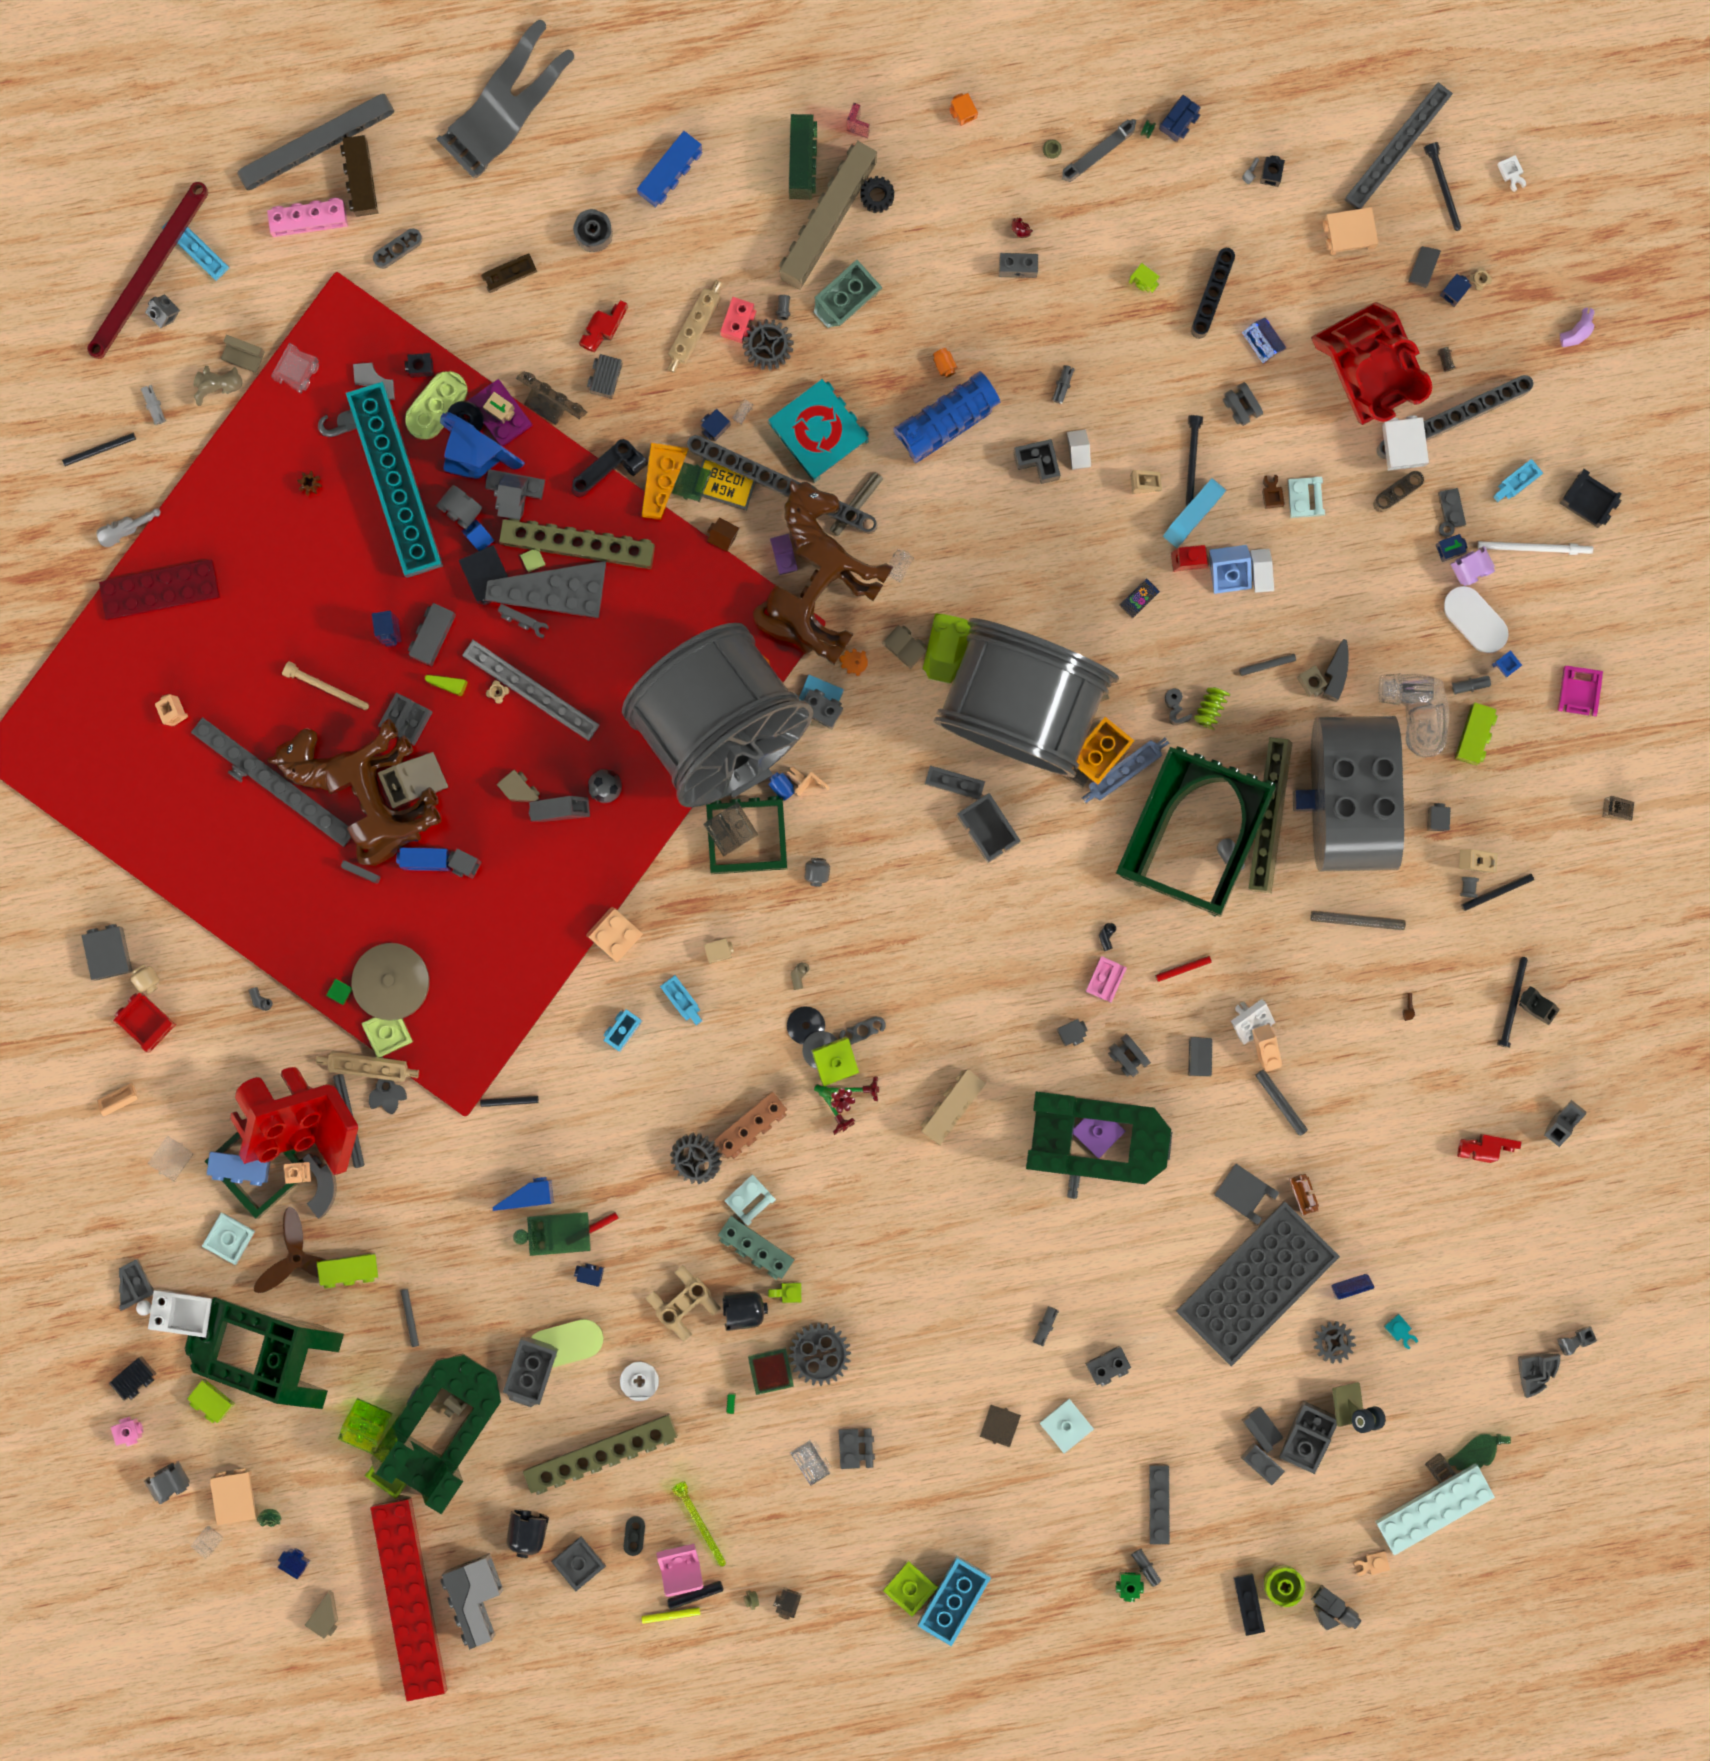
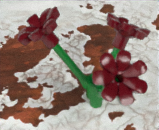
M878 1076L873 1077V1082L870 1085L863 1087L829 1088L819 1084L814 1087V1091L824 1098L836 1116L834 1118L838 1124L833 1131L834 1135L841 1132V1130L843 1132L846 1131L848 1127L855 1124L853 1118L844 1120L842 1115L839 1114L843 1112V1109L849 1111L851 1109L849 1104L855 1103V1098L850 1097L852 1092L863 1091V1093H870L873 1096V1100L878 1102Z

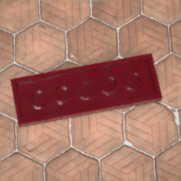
M213 560L99 582L106 620L220 598Z

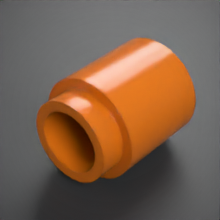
M942 348L933 353V361L940 376H945L946 378L953 376L958 367L951 352L947 348Z

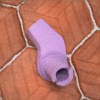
M1584 308L1581 320L1574 328L1560 334L1562 347L1578 345L1591 335L1594 330L1592 320L1595 313L1592 308H1590L1589 314H1587L1588 308Z

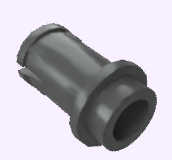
M779 295L778 311H776L777 319L788 320L791 315L789 312L790 296Z

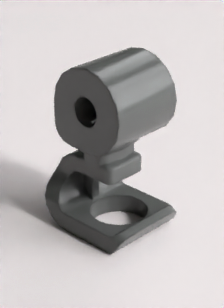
M1172 688L1165 695V703L1168 708H1173L1169 714L1170 723L1177 726L1190 721L1192 714L1180 719L1176 718V715L1183 710L1179 706L1183 696L1179 689Z
M1591 1326L1575 1331L1576 1336L1557 1339L1565 1356L1572 1355L1579 1345L1586 1347L1597 1341Z

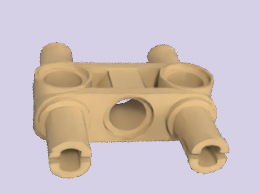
M682 1265L674 1272L686 1285L685 1289L669 1304H665L653 1291L645 1299L657 1311L656 1316L668 1329H673L685 1342L692 1333L681 1322V1318L698 1303H702L712 1316L721 1307L710 1296V1290L699 1278H694ZM695 1285H700L703 1288L702 1295L696 1296L693 1293L692 1289ZM666 1311H671L674 1314L673 1321L668 1322L664 1319L663 1315Z

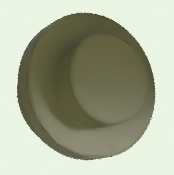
M1048 140L1043 145V153L1046 157L1054 159L1061 154L1062 146L1057 140Z
M746 1591V1596H744L746 1607L754 1610L755 1607L759 1606L756 1591Z

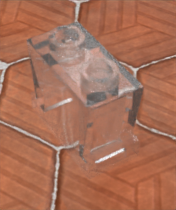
M289 343L271 377L280 384L284 381L301 394L303 390L305 391L310 384L309 378L312 373L315 374L317 372L319 360L315 356L300 352L296 346Z

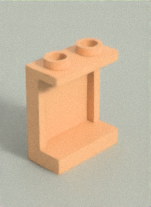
M1372 207L1327 214L1325 221L1322 222L1323 231L1327 232L1328 236L1326 248L1327 251L1330 250L1331 255H1335L1337 252L1367 247L1368 250L1376 249L1378 245Z
M246 1468L236 1469L233 1474H227L226 1471L215 1473V1477L210 1479L217 1526L259 1517L258 1509H255L250 1475H252L251 1470L246 1471Z

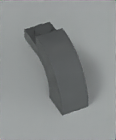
M307 1154L302 1159L310 1163V1169L314 1173L318 1184L315 1196L307 1205L316 1217L321 1219L334 1203L337 1191L336 1177L327 1164L323 1167L320 1166L322 1161L316 1154L314 1156Z

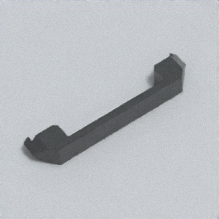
M1126 120L1113 134L1077 162L1071 163L1064 168L1062 180L1073 181L1130 137L1135 131L1136 120Z

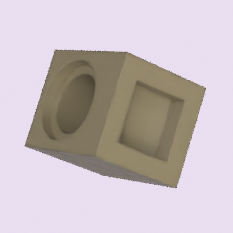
M1316 665L1297 677L1309 697L1313 694L1315 697L1325 691L1324 687L1328 685ZM1310 678H1315L1317 680V687H1311L1309 685L1308 681Z

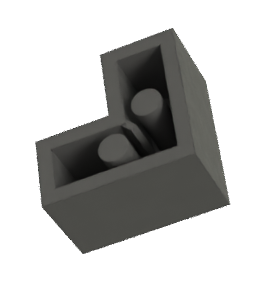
M1052 439L1014 448L1013 453L1018 470L1036 466L1041 484L1060 479L1061 475Z
M505 474L503 479L499 480L494 492V496L497 497L495 509H498L497 516L521 519L524 513L528 478Z

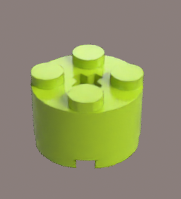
M1277 1565L1271 1568L1264 1576V1591L1276 1605L1292 1607L1302 1599L1305 1592V1582L1300 1573L1293 1567ZM1283 1582H1286V1584H1288L1286 1585V1590L1280 1588Z

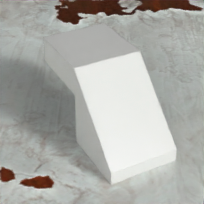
M1270 549L1251 550L1252 580L1255 593L1274 591Z

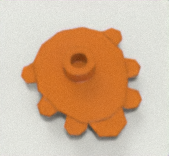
M855 648L852 649V652L846 650L844 652L845 655L839 657V661L843 663L841 668H847L848 674L856 673V676H860L868 666L866 652H857Z

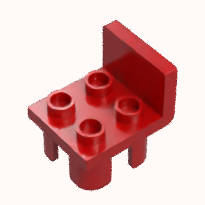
M1374 302L1311 337L1315 348L1331 357L1358 423L1361 425L1373 419L1381 422L1389 421L1396 417L1395 411L1392 410L1393 408L1406 401L1418 405L1427 400L1431 395L1433 386L1430 376L1427 372L1420 369L1415 357L1420 354L1418 347L1407 338L1399 316L1391 308Z
M289 1067L281 1071V1077L292 1095L274 1100L260 1077L249 1079L238 1087L235 1098L246 1119L242 1120L238 1112L231 1113L230 1119L242 1138L239 1156L244 1164L256 1160L266 1163L275 1159L279 1153L291 1149L301 1152L307 1150L315 1143L333 1175L347 1171L358 1132V1124L333 1085L326 1084L312 1088L308 1086L298 1068Z

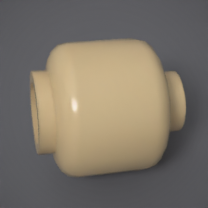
M142 965L132 972L131 982L139 993L146 992L150 994L158 989L156 985L160 979L151 966L146 967Z

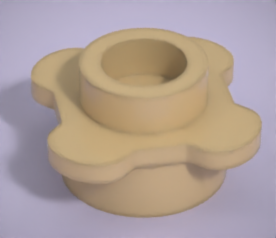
M1479 268L1475 274H1471L1469 277L1470 282H1473L1479 291L1486 284L1492 282V278L1484 268Z
M494 681L490 690H487L486 695L489 698L492 697L496 703L500 704L503 702L504 696L509 693V689L500 685L499 681Z

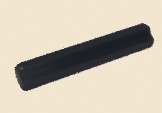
M721 1581L704 1586L700 1590L667 1600L668 1607L672 1610L723 1592V1585Z

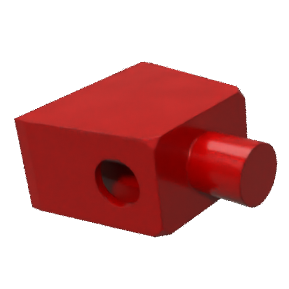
M1205 545L1180 547L1171 552L1173 572L1209 568Z

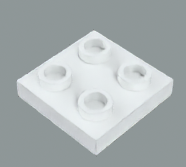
M1263 999L1250 1008L1245 1002L1240 1003L1243 1008L1239 1005L1235 1008L1236 1012L1240 1015L1231 1020V1023L1244 1045L1254 1040L1253 1029L1267 1024L1272 1026L1275 1023Z

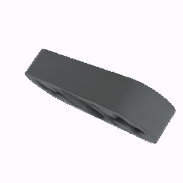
M409 229L376 251L373 255L375 265L380 269H385L420 246L423 240L421 233L417 229ZM411 234H413L414 236L418 235L416 237V242H414L413 240L409 241L411 239ZM403 239H405L406 242L409 241V242L407 243V244L409 245L408 248L406 247L405 243L402 241ZM395 244H401L403 246V250L401 253L393 252V246ZM388 249H389L391 255L393 256V258H391L390 255L387 256V255H388V253H387V250H388ZM381 255H382V257L387 256V257L385 258V261H386V262H385V263H382L381 261L378 262V261H379V256H381Z

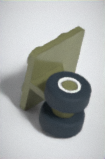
M1359 1382L1332 1388L1338 1427L1352 1424L1359 1433H1367L1384 1427L1386 1417L1381 1408L1373 1406L1363 1409Z

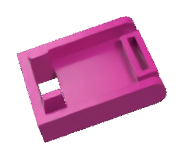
M1565 665L1563 667L1558 711L1562 712L1564 705H1566L1565 712L1589 716L1590 709H1592V716L1596 717L1598 714L1603 671ZM1575 672L1590 674L1591 681L1573 679Z

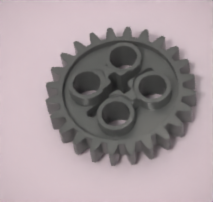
M818 1322L817 1328L810 1324V1330H807L805 1327L802 1328L804 1334L796 1333L799 1339H792V1342L796 1345L789 1346V1349L793 1350L794 1353L789 1354L788 1357L794 1358L790 1365H796L793 1372L800 1371L798 1378L805 1376V1383L811 1379L813 1386L816 1381H819L820 1386H822L825 1380L828 1385H830L831 1378L837 1381V1374L843 1377L841 1370H848V1367L844 1364L845 1362H851L850 1359L846 1358L851 1352L846 1351L850 1344L843 1343L847 1337H839L842 1332L841 1330L835 1333V1326L828 1329V1323H826L824 1328H821ZM823 1337H829L832 1340V1344L829 1347L821 1345ZM811 1343L813 1351L805 1353L802 1350L803 1344ZM832 1348L837 1349L835 1352L824 1354L823 1359L814 1357L810 1360H803L804 1357L817 1354L818 1349L821 1352ZM831 1355L838 1359L837 1364L834 1366L828 1365L826 1361ZM812 1361L819 1364V1369L816 1372L808 1369V1364Z

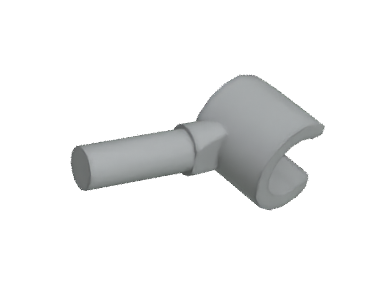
M1255 158L1251 167L1242 177L1247 184H1250L1256 177L1252 172L1259 162L1258 158Z

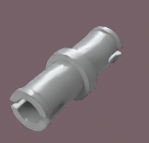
M149 385L148 387L141 388L147 403L146 408L151 413L154 425L166 422L160 407L161 402L157 400L153 386Z

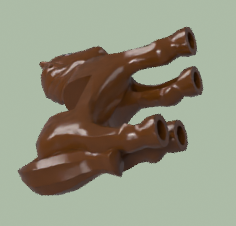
M791 480V493L784 506V518L797 547L795 553L819 570L815 569L810 578L811 585L809 587L805 586L801 592L800 597L802 599L775 585L768 599L754 609L753 617L758 628L764 633L778 640L797 645L804 654H808L813 650L818 656L826 658L835 665L851 640L853 633L847 630L837 632L822 626L814 616L816 600L832 581L839 578L856 597L866 595L870 600L874 601L883 584L879 582L870 584L861 582L850 571L855 572L866 581L877 578L880 582L884 583L891 573L893 566L887 563L878 566L868 565L848 554L834 538L823 531L816 520L821 515L834 513L839 509L838 497L832 493L822 492L808 482L797 484ZM765 609H767L769 615L764 613Z
M387 719L383 722L379 735L367 745L358 750L339 753L330 758L314 759V749L318 740L317 733L312 729H302L291 741L278 746L275 756L267 760L270 763L276 764L285 777L297 785L316 789L322 788L328 790L329 794L339 792L352 785L353 793L361 802L360 807L362 811L367 814V817L347 828L349 835L356 843V856L360 864L376 866L394 856L405 844L421 840L419 832L426 831L432 825H437L442 821L438 810L435 808L439 800L431 787L422 791L420 799L406 810H392L385 804L377 780V769L401 764L403 757L413 752L410 741L403 735L397 739L396 745L391 752L381 756H374L377 753L386 751L390 739L398 736V730L392 720Z

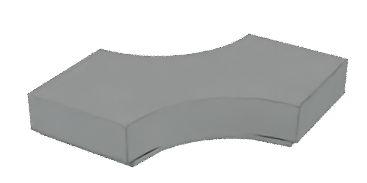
M373 363L353 364L356 385L367 387L383 382L389 399L395 400L393 380L380 377L375 372Z

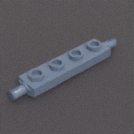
M1165 737L1158 743L1150 740L1114 766L1098 785L1095 782L1089 784L1090 792L1081 797L1082 800L1086 799L1084 802L1087 804L1094 797L1098 800L1105 798L1162 756L1161 749L1170 744L1169 741H1166Z

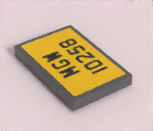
M703 458L692 494L747 511L756 482ZM743 469V472H744V473H750V472H751V471H747V470H744V469Z

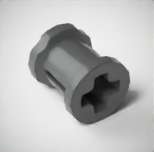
M1462 877L1463 890L1460 896L1477 898L1476 887L1479 878Z

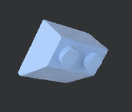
M1247 545L1209 550L1214 594L1252 589L1251 556Z

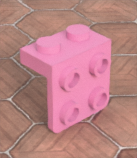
M695 1544L656 1553L662 1573L664 1593L667 1597L703 1588L700 1562Z

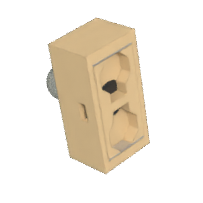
M1462 849L1460 850L1459 869L1495 873L1497 872L1498 853Z

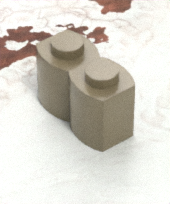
M898 625L882 644L911 669L926 653V645L917 638L915 640L912 638V632L907 627H900Z

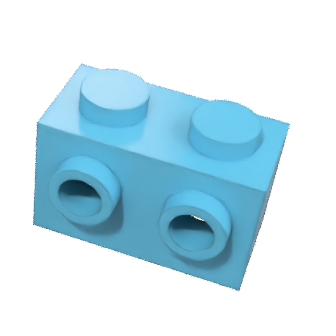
M627 1009L624 1012L622 1010L615 1018L617 1022L613 1028L610 1026L604 1033L605 1039L603 1041L619 1052L622 1051L643 1021Z

